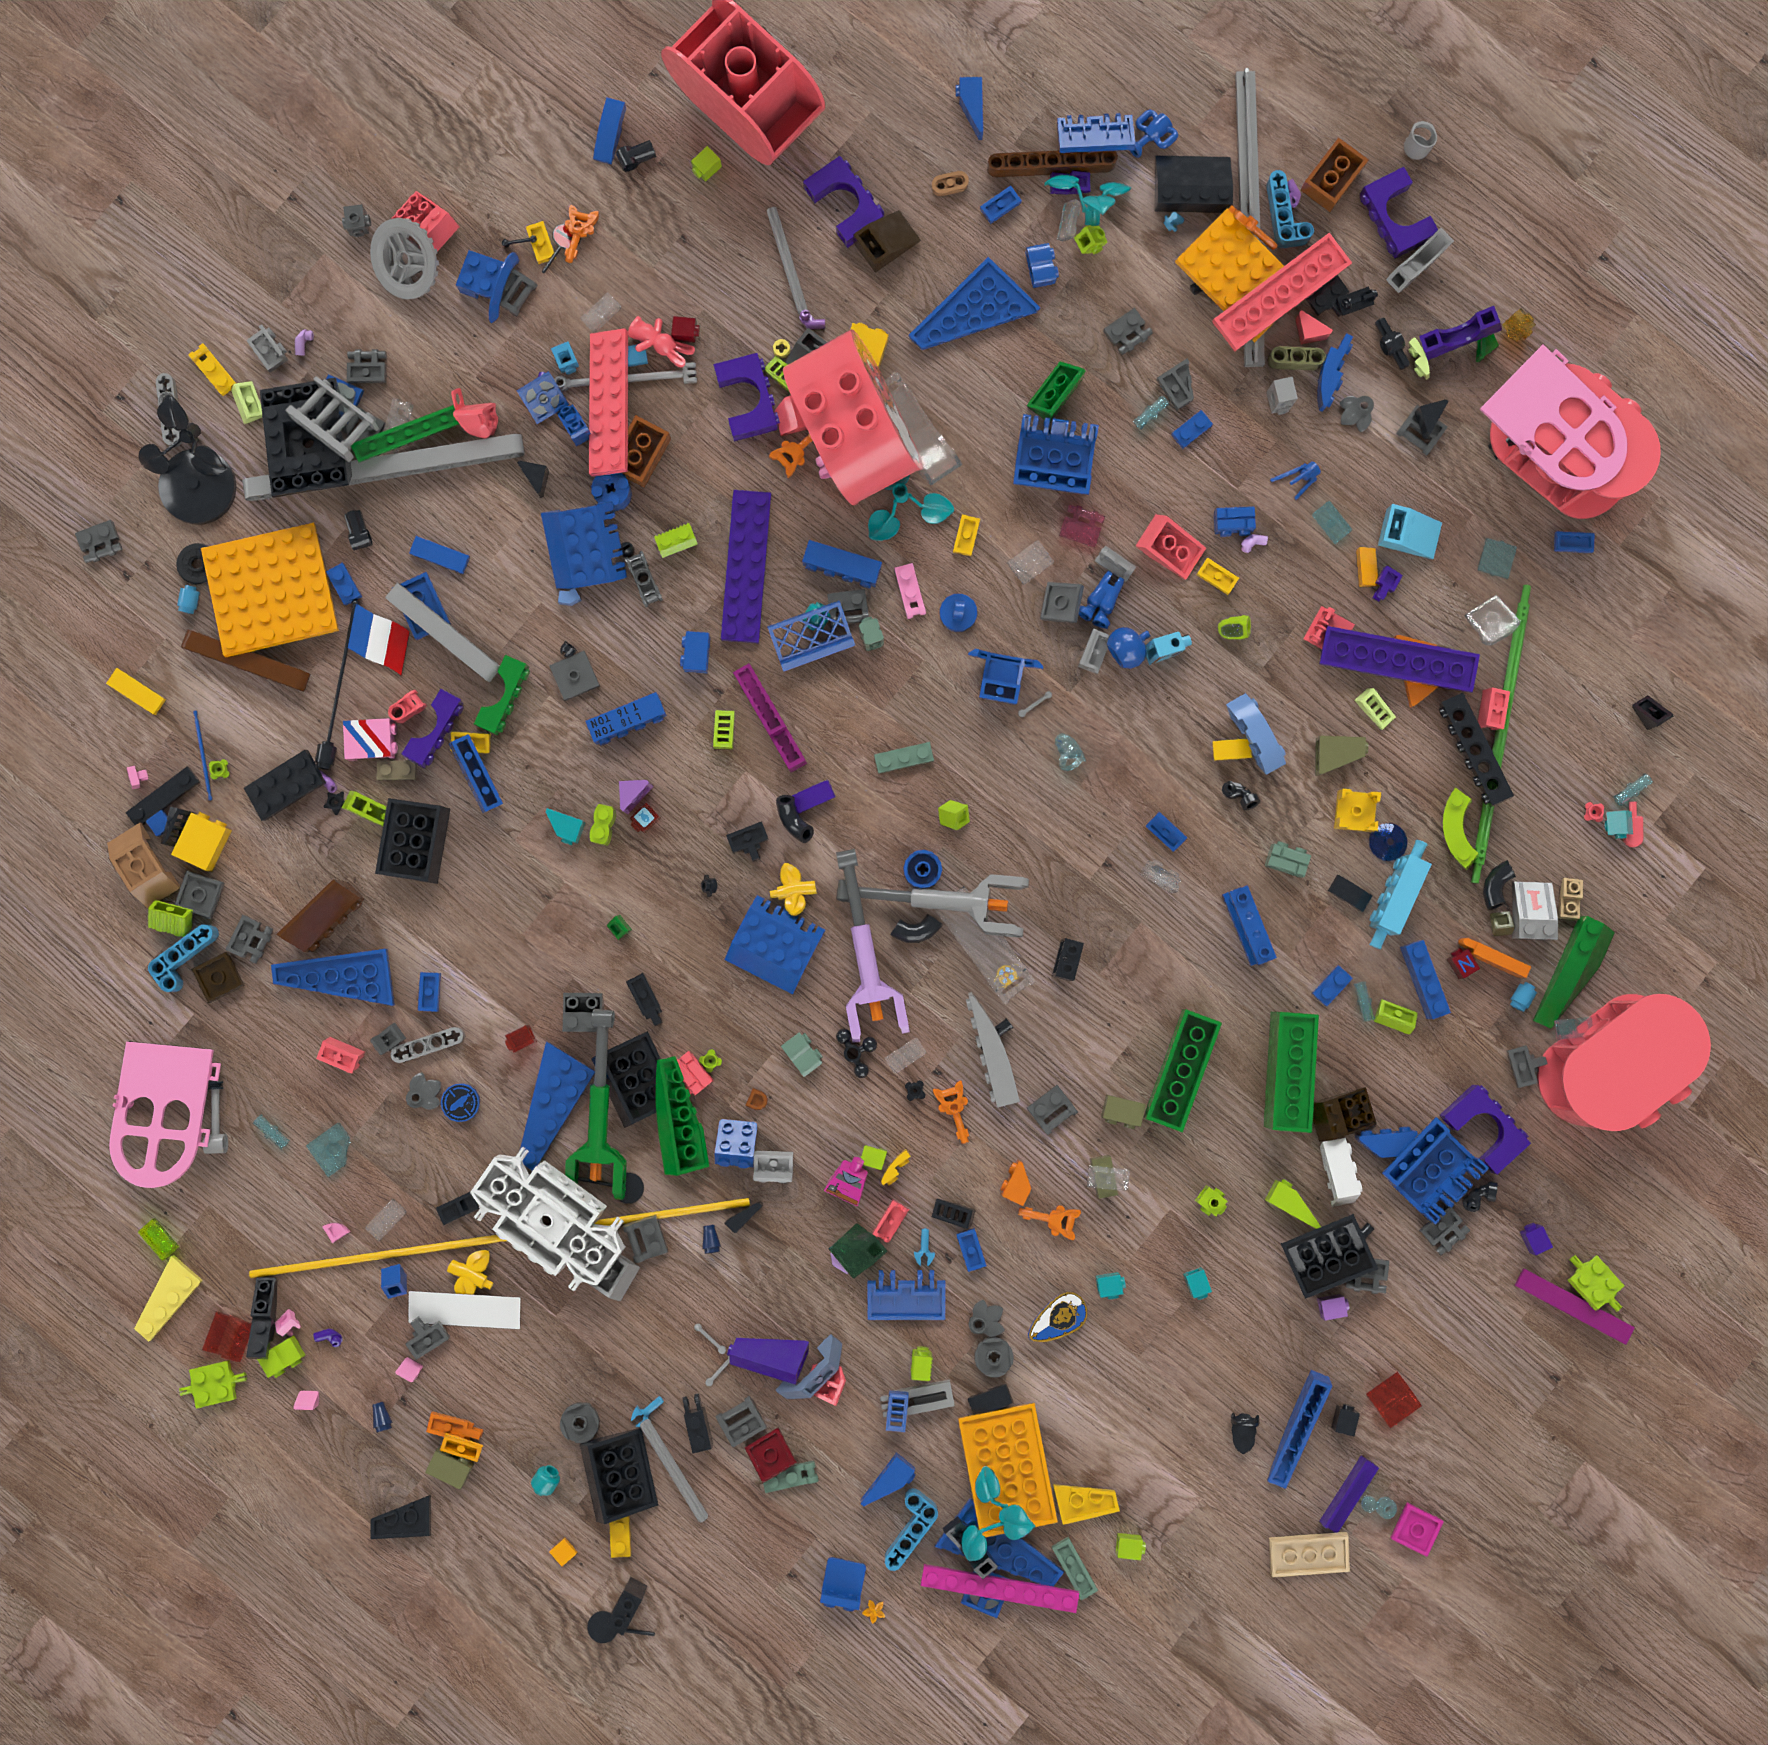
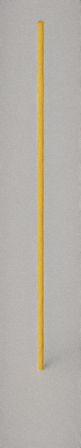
M745 1198L621 1216L620 1220L624 1221L622 1224H627L653 1215H657L658 1219L744 1207L750 1206V1199ZM616 1217L600 1219L595 1224L611 1226ZM497 1235L449 1241L250 1270L249 1277L257 1278L504 1242L507 1240H503Z

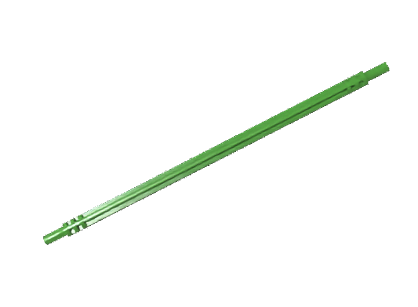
M1523 585L1521 601L1517 607L1503 690L1510 691L1504 729H1498L1495 732L1492 749L1500 768L1502 766L1530 604H1528L1531 590L1530 585ZM1494 781L1487 782V787L1490 790L1497 788ZM1484 802L1475 851L1479 853V856L1473 862L1474 868L1471 883L1479 884L1482 865L1485 863L1494 806L1490 808Z

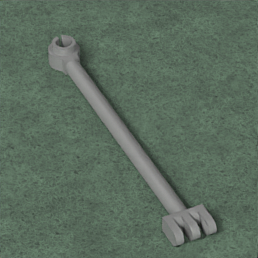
M685 363L683 370L629 374L628 382L683 378L684 384L697 383L696 377L689 378V376L697 375L696 370H689L696 368V363ZM558 376L554 379L556 383L560 380L564 381L563 385H558L562 393L571 387L590 386V378L570 380L564 376Z

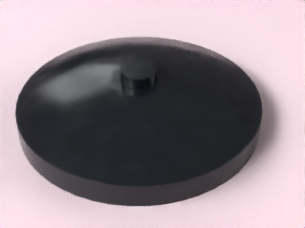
M192 449L184 450L173 456L169 460L168 471L160 474L158 483L160 499L170 514L185 523L202 525L216 521L230 509L235 499L237 484L234 472L230 465L219 456L227 469L218 475H204L198 472L191 463V459L194 457L191 453Z

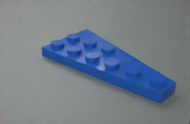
M970 1498L957 1516L962 1521H965L968 1526L975 1525L978 1528L974 1502ZM945 1533L942 1534L935 1544L937 1548H943L954 1554L964 1556ZM1005 1534L986 1537L987 1550L998 1566L996 1569H1002L1010 1572V1574L1025 1577L1041 1585L1053 1587L1064 1573L1059 1566L1023 1538L1011 1540Z

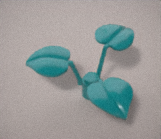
M1058 175L1044 183V186L1049 185L1058 189L1075 187L1082 205V212L1085 213V225L1087 226L1099 225L1100 213L1104 215L1115 204V199L1106 195H1121L1132 189L1131 186L1122 183L1107 182L1100 185V190L1103 191L1102 195L1083 198L1077 177Z
M910 475L884 488L892 490L894 496L892 513L890 514L887 510L875 511L868 521V536L876 541L887 540L895 536L900 528V521L894 517L897 503H904L908 498L923 508L921 511L922 518L930 524L943 522L954 512V507L947 498L937 493L927 494L923 500L924 504H921L912 494L908 493L905 485L910 478Z
M984 1466L976 1479L975 1491L981 1502L988 1503L991 1500V1503L1003 1508L999 1513L1001 1522L980 1530L975 1525L967 1527L962 1536V1549L969 1561L980 1560L985 1555L987 1541L982 1535L984 1532L1004 1526L1005 1535L1011 1540H1018L1029 1534L1035 1527L1022 1507L1016 1504L1008 1507V1504H1002L994 1499L1000 1495V1484L996 1475L988 1466Z

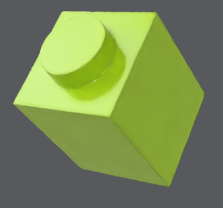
M708 146L691 160L692 172L697 178L701 177L705 182L722 167L720 158Z
M1117 1533L1115 1551L1117 1558L1141 1560L1142 1554H1145L1146 1543L1143 1542L1141 1535Z

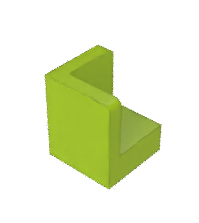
M949 800L938 808L940 824L959 830L970 822L968 805Z
M865 1145L861 1159L864 1161L863 1165L882 1170L887 1150Z

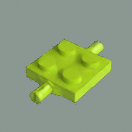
M1576 1255L1569 1259L1577 1269L1574 1275L1568 1279V1282L1595 1311L1607 1303L1616 1312L1623 1307L1615 1297L1617 1292L1625 1285L1597 1255L1585 1263H1582Z
M230 1360L190 1369L191 1386L179 1388V1392L187 1390L181 1392L180 1396L192 1393L196 1409L237 1399L235 1392L236 1383L246 1381L247 1377H239L247 1376V1374L244 1372L234 1375L231 1370Z

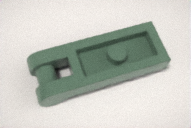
M815 1461L795 1464L766 1483H763L765 1493L818 1482V1475L815 1474L814 1470L816 1467ZM807 1470L808 1476L802 1477L801 1471Z

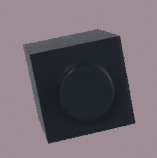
M1336 1405L1331 1428L1337 1433L1355 1437L1360 1413L1352 1405Z

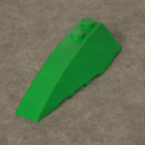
M1580 916L1534 1016V1022L1552 1029L1600 968L1615 934L1607 925L1589 916Z
M675 1056L657 1060L656 1114L665 1175L678 1176L709 1167L704 1129L697 1119L696 1108L692 1106L689 1098L691 1095L689 1090L685 1088L683 1083L684 1077Z

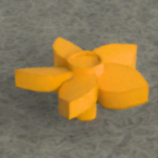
M869 1600V1608L862 1612L863 1615L870 1616L872 1624L876 1622L877 1617H885L884 1612L881 1611L883 1602H879L875 1606V1603Z

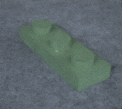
M930 742L874 755L878 774L934 761Z
M1066 1537L1054 1544L1052 1549L1076 1591H1079L1080 1599L1083 1600L1097 1592L1098 1588L1070 1538Z

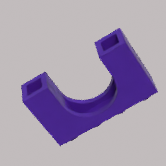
M839 156L805 179L803 186L814 204L835 190L849 191L857 198L859 205L855 213L836 226V234L848 248L854 244V233L867 224L884 217L885 213L880 205L876 206L870 191H865L859 176H854L849 162Z
M1404 167L1364 186L1360 192L1362 204L1366 205L1370 219L1377 225L1378 233L1381 238H1384L1387 250L1393 255L1394 259L1422 246L1438 231L1431 216L1409 226L1398 225L1389 218L1386 210L1387 201L1407 191L1413 183Z
M758 353L713 364L720 388L737 383H748L753 385L760 393V401L754 410L728 418L734 442L778 430L777 424L780 421L778 413H773L772 406L775 405L773 395L768 394L767 388L770 387L768 376L764 377L762 370H765L763 358L759 359Z
M1471 1085L1439 1116L1455 1131H1458L1472 1117L1480 1113H1486L1495 1120L1498 1126L1497 1140L1479 1159L1489 1168L1488 1170L1491 1173L1497 1175L1525 1150L1531 1142L1527 1139L1529 1137L1527 1133L1514 1125L1516 1123L1510 1115H1505L1501 1111L1502 1106L1496 1100L1492 1101L1489 1098V1092L1482 1085Z

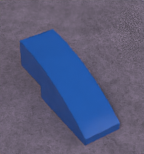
M606 97L596 138L594 160L612 165L622 132L621 125L626 112L625 102Z

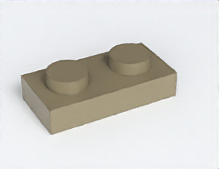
M409 760L377 761V780H417V764Z

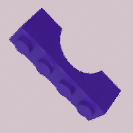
M1491 306L1475 313L1470 320L1457 327L1444 330L1435 329L1419 337L1427 360H1430L1502 331V327L1495 306Z
M443 689L439 690L431 704L437 714V723L434 730L425 737L411 738L402 752L405 759L424 769L433 762V754L436 749L442 747L445 734L452 730L454 719L456 716L459 717L464 709L461 699Z

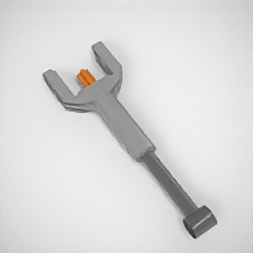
M991 874L971 893L913 888L911 892L858 887L860 898L911 903L912 907L968 912L986 935L1023 937L1024 929L1014 924L985 921H988L989 910L1007 912L1008 910L1007 900L990 899L991 890L989 887L1014 890L1028 888L1029 879L1024 877ZM839 880L836 900L849 902L845 880Z

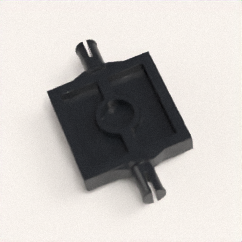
M1337 275L1307 297L1306 301L1317 316L1326 310L1333 309L1337 317H1340L1342 314L1336 298L1349 294L1350 291Z

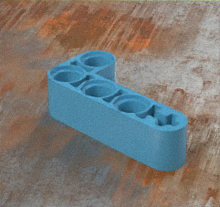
M1275 170L1271 173L1266 183L1275 242L1280 248L1306 245L1314 233V228L1308 222L1294 223L1286 174L1281 170ZM1275 198H1280L1283 202L1279 203ZM1278 216H1283L1286 220L1282 221ZM1300 232H1305L1307 236H1302ZM1281 234H1286L1289 239H1284Z
M200 925L149 963L148 971L163 991L177 992L181 990L183 980L176 969L213 943L219 936L218 929L212 925ZM191 940L194 941L195 945L192 950L188 947ZM175 952L179 954V958L177 961L173 960V954ZM159 963L163 965V970L161 973H159L157 970V966L159 965ZM171 978L174 980V986L172 988H170L168 985V982Z
M916 1488L909 1489L905 1493V1505L914 1515L885 1553V1565L891 1571L898 1570L904 1564L938 1517V1508L935 1502ZM910 1496H917L919 1498L917 1503H910L908 1499ZM932 1508L934 1513L929 1516L924 1513V1510ZM914 1524H920L922 1525V1529L920 1531H914L912 1529V1526ZM902 1540H909L911 1544L908 1547H903L900 1545V1542ZM897 1555V1561L893 1560L890 1562V1557L894 1558Z

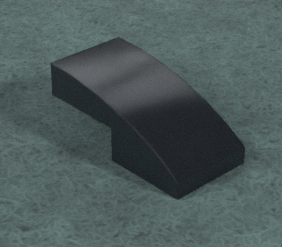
M1340 875L1335 877L1328 889V892L1338 899L1347 902L1361 912H1364L1372 898L1371 894Z
M471 1191L436 1207L443 1226L480 1209Z
M1007 1384L990 1388L986 1392L970 1396L968 1402L974 1415L992 1412L1012 1404L1013 1399Z

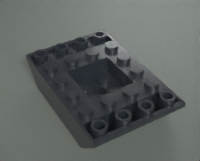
M336 378L325 379L333 386L332 389L340 394ZM315 381L260 390L272 498L350 484L352 477L351 461L347 462L292 420L285 411L290 405L295 409L301 408L319 388ZM325 393L307 413V418L310 420L316 419L334 398ZM339 404L321 424V428L324 431L330 430L345 414L344 406ZM346 425L336 435V440L339 442L345 441L348 438ZM307 441H314L313 446L310 448H305V443Z

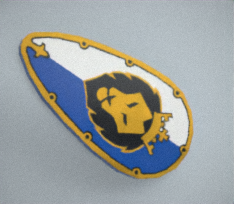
M1065 1292L1055 1297L1034 1319L1028 1332V1338L1034 1342H1047L1064 1337L1080 1329L1087 1318V1307L1084 1300L1079 1295L1071 1292Z

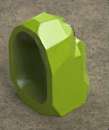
M1243 615L1222 620L1218 624L1219 634L1226 639L1248 638L1251 633L1250 617Z

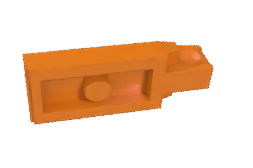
M431 1412L426 1432L442 1437L447 1433L470 1441V1438L479 1440L482 1437L483 1429L474 1427V1423L468 1420Z

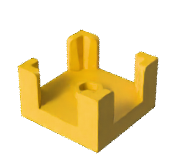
M1352 789L1338 790L1334 829L1362 832L1378 831V821H1375L1376 803H1379L1381 799V792L1362 793L1353 792Z

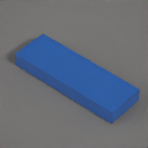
M418 536L415 537L409 552L412 556L460 574H464L470 559L469 555Z

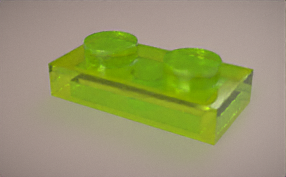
M155 1218L151 1219L138 1231L139 1235L162 1261L166 1260L180 1248Z

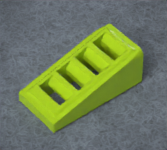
M775 356L763 371L790 393L786 381L782 379L784 376L783 372L779 376L776 375L787 364ZM778 363L779 366L772 372L770 369Z
M715 711L714 749H733L735 711ZM719 716H730V720H719ZM719 723L730 724V727H719ZM719 731H729V735L719 734ZM718 738H728L729 742H719Z

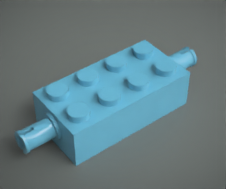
M1416 840L1411 854L1396 859L1393 865L1395 870L1385 883L1387 888L1378 898L1377 903L1379 906L1376 911L1372 912L1369 919L1371 921L1370 927L1376 929L1369 944L1370 946L1381 949L1387 934L1390 936L1401 934L1432 865L1421 859L1428 845L1427 843Z

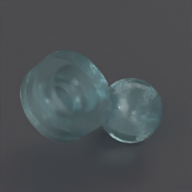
M1366 1496L1361 1501L1364 1511L1373 1512L1376 1510L1385 1519L1394 1517L1397 1512L1396 1503L1388 1497H1382L1376 1502L1373 1497ZM1390 1506V1510L1386 1512V1508Z

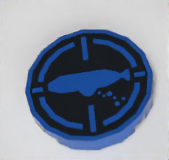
M464 1083L454 1084L448 1087L442 1095L441 1109L450 1120L456 1122L467 1121L473 1118L479 1111L480 1096L471 1085Z

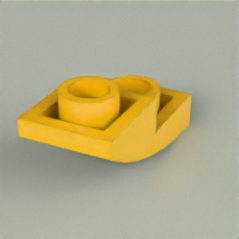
M1248 739L1212 741L1214 761L1252 758L1249 747L1251 743Z
M907 1149L902 1151L890 1163L881 1179L883 1185L886 1183L891 1185L898 1179L897 1175H899L896 1166L903 1167L909 1162L908 1158L911 1157Z

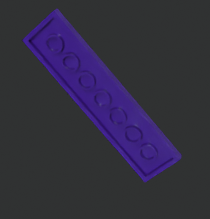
M733 490L721 641L759 643L771 492Z
M1327 626L1319 664L1472 693L1480 654Z

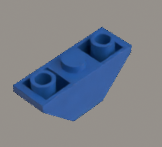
M574 405L562 408L557 415L576 447L589 440L591 433Z
M1399 1127V1131H1392L1391 1128L1380 1129V1133H1372V1130L1360 1131L1361 1135H1355V1139L1375 1156L1386 1158L1399 1156L1415 1139L1418 1133L1416 1130H1411V1127Z

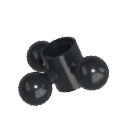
M840 1029L836 1034V1039L846 1047L844 1050L845 1059L848 1062L854 1063V1074L856 1077H867L869 1068L866 1064L861 1063L859 1059L862 1052L875 1051L877 1041L873 1037H867L863 1040L862 1045L858 1047L851 1044L850 1031ZM855 1048L858 1051L857 1058L850 1059L847 1056L848 1049Z

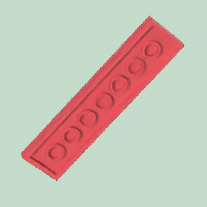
M1328 233L1214 318L1212 322L1236 352L1349 267L1352 262L1332 235Z
M626 328L590 334L589 431L591 434L589 435V474L592 477L628 472V331Z

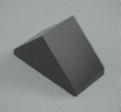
M1444 399L1422 405L1415 411L1423 438L1426 439L1433 431L1449 402L1448 400Z
M518 461L517 464L540 498L544 497L549 475L547 466Z
M1648 695L1632 705V708L1647 730L1658 727L1674 717L1673 713Z

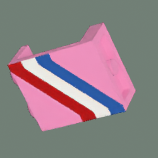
M387 718L343 721L344 758L346 760L357 761V759L382 757L395 759V754L398 753V746L394 739V735L397 734V726L393 720Z

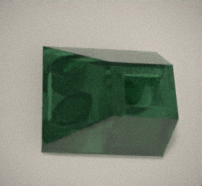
M858 1223L828 1248L853 1279L872 1266L887 1252L876 1236Z

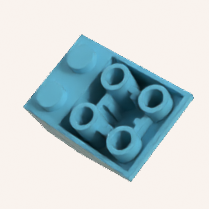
M1391 504L1386 509L1378 546L1433 560L1442 522L1411 508Z

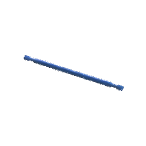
M193 711L208 800L212 801L200 725L197 718L198 714L197 711Z

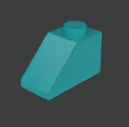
M547 808L545 812L556 835L562 838L561 842L572 845L573 842L578 844L586 822Z

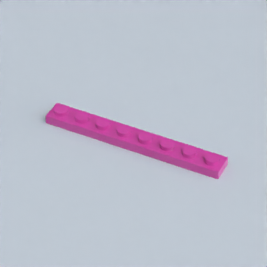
M927 1564L923 1566L921 1586L1072 1613L1077 1611L1079 1591L990 1575L982 1579L977 1573Z

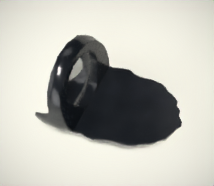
M1232 1413L1231 1431L1233 1444L1238 1452L1245 1454L1255 1444L1256 1427H1259L1260 1424L1259 1415L1252 1418L1249 1414L1241 1413L1235 1416Z

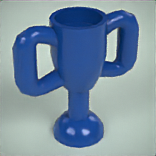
M1146 110L1135 122L1136 127L1144 132V136L1138 142L1135 141V150L1129 151L1136 158H1140L1143 151L1142 147L1149 141H1154L1159 148L1166 149L1177 140L1178 132L1172 128V123L1165 114L1160 113L1158 115L1154 110ZM1153 117L1148 126L1142 125L1148 118ZM1166 133H1171L1164 142H1161V137Z

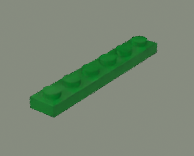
M454 405L354 442L351 447L358 463L460 425L453 416L455 411Z

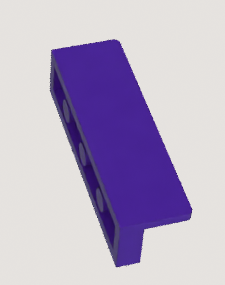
M1363 1456L1359 1457L1319 1520L1323 1527L1329 1528L1335 1533L1340 1531L1378 1471V1466Z

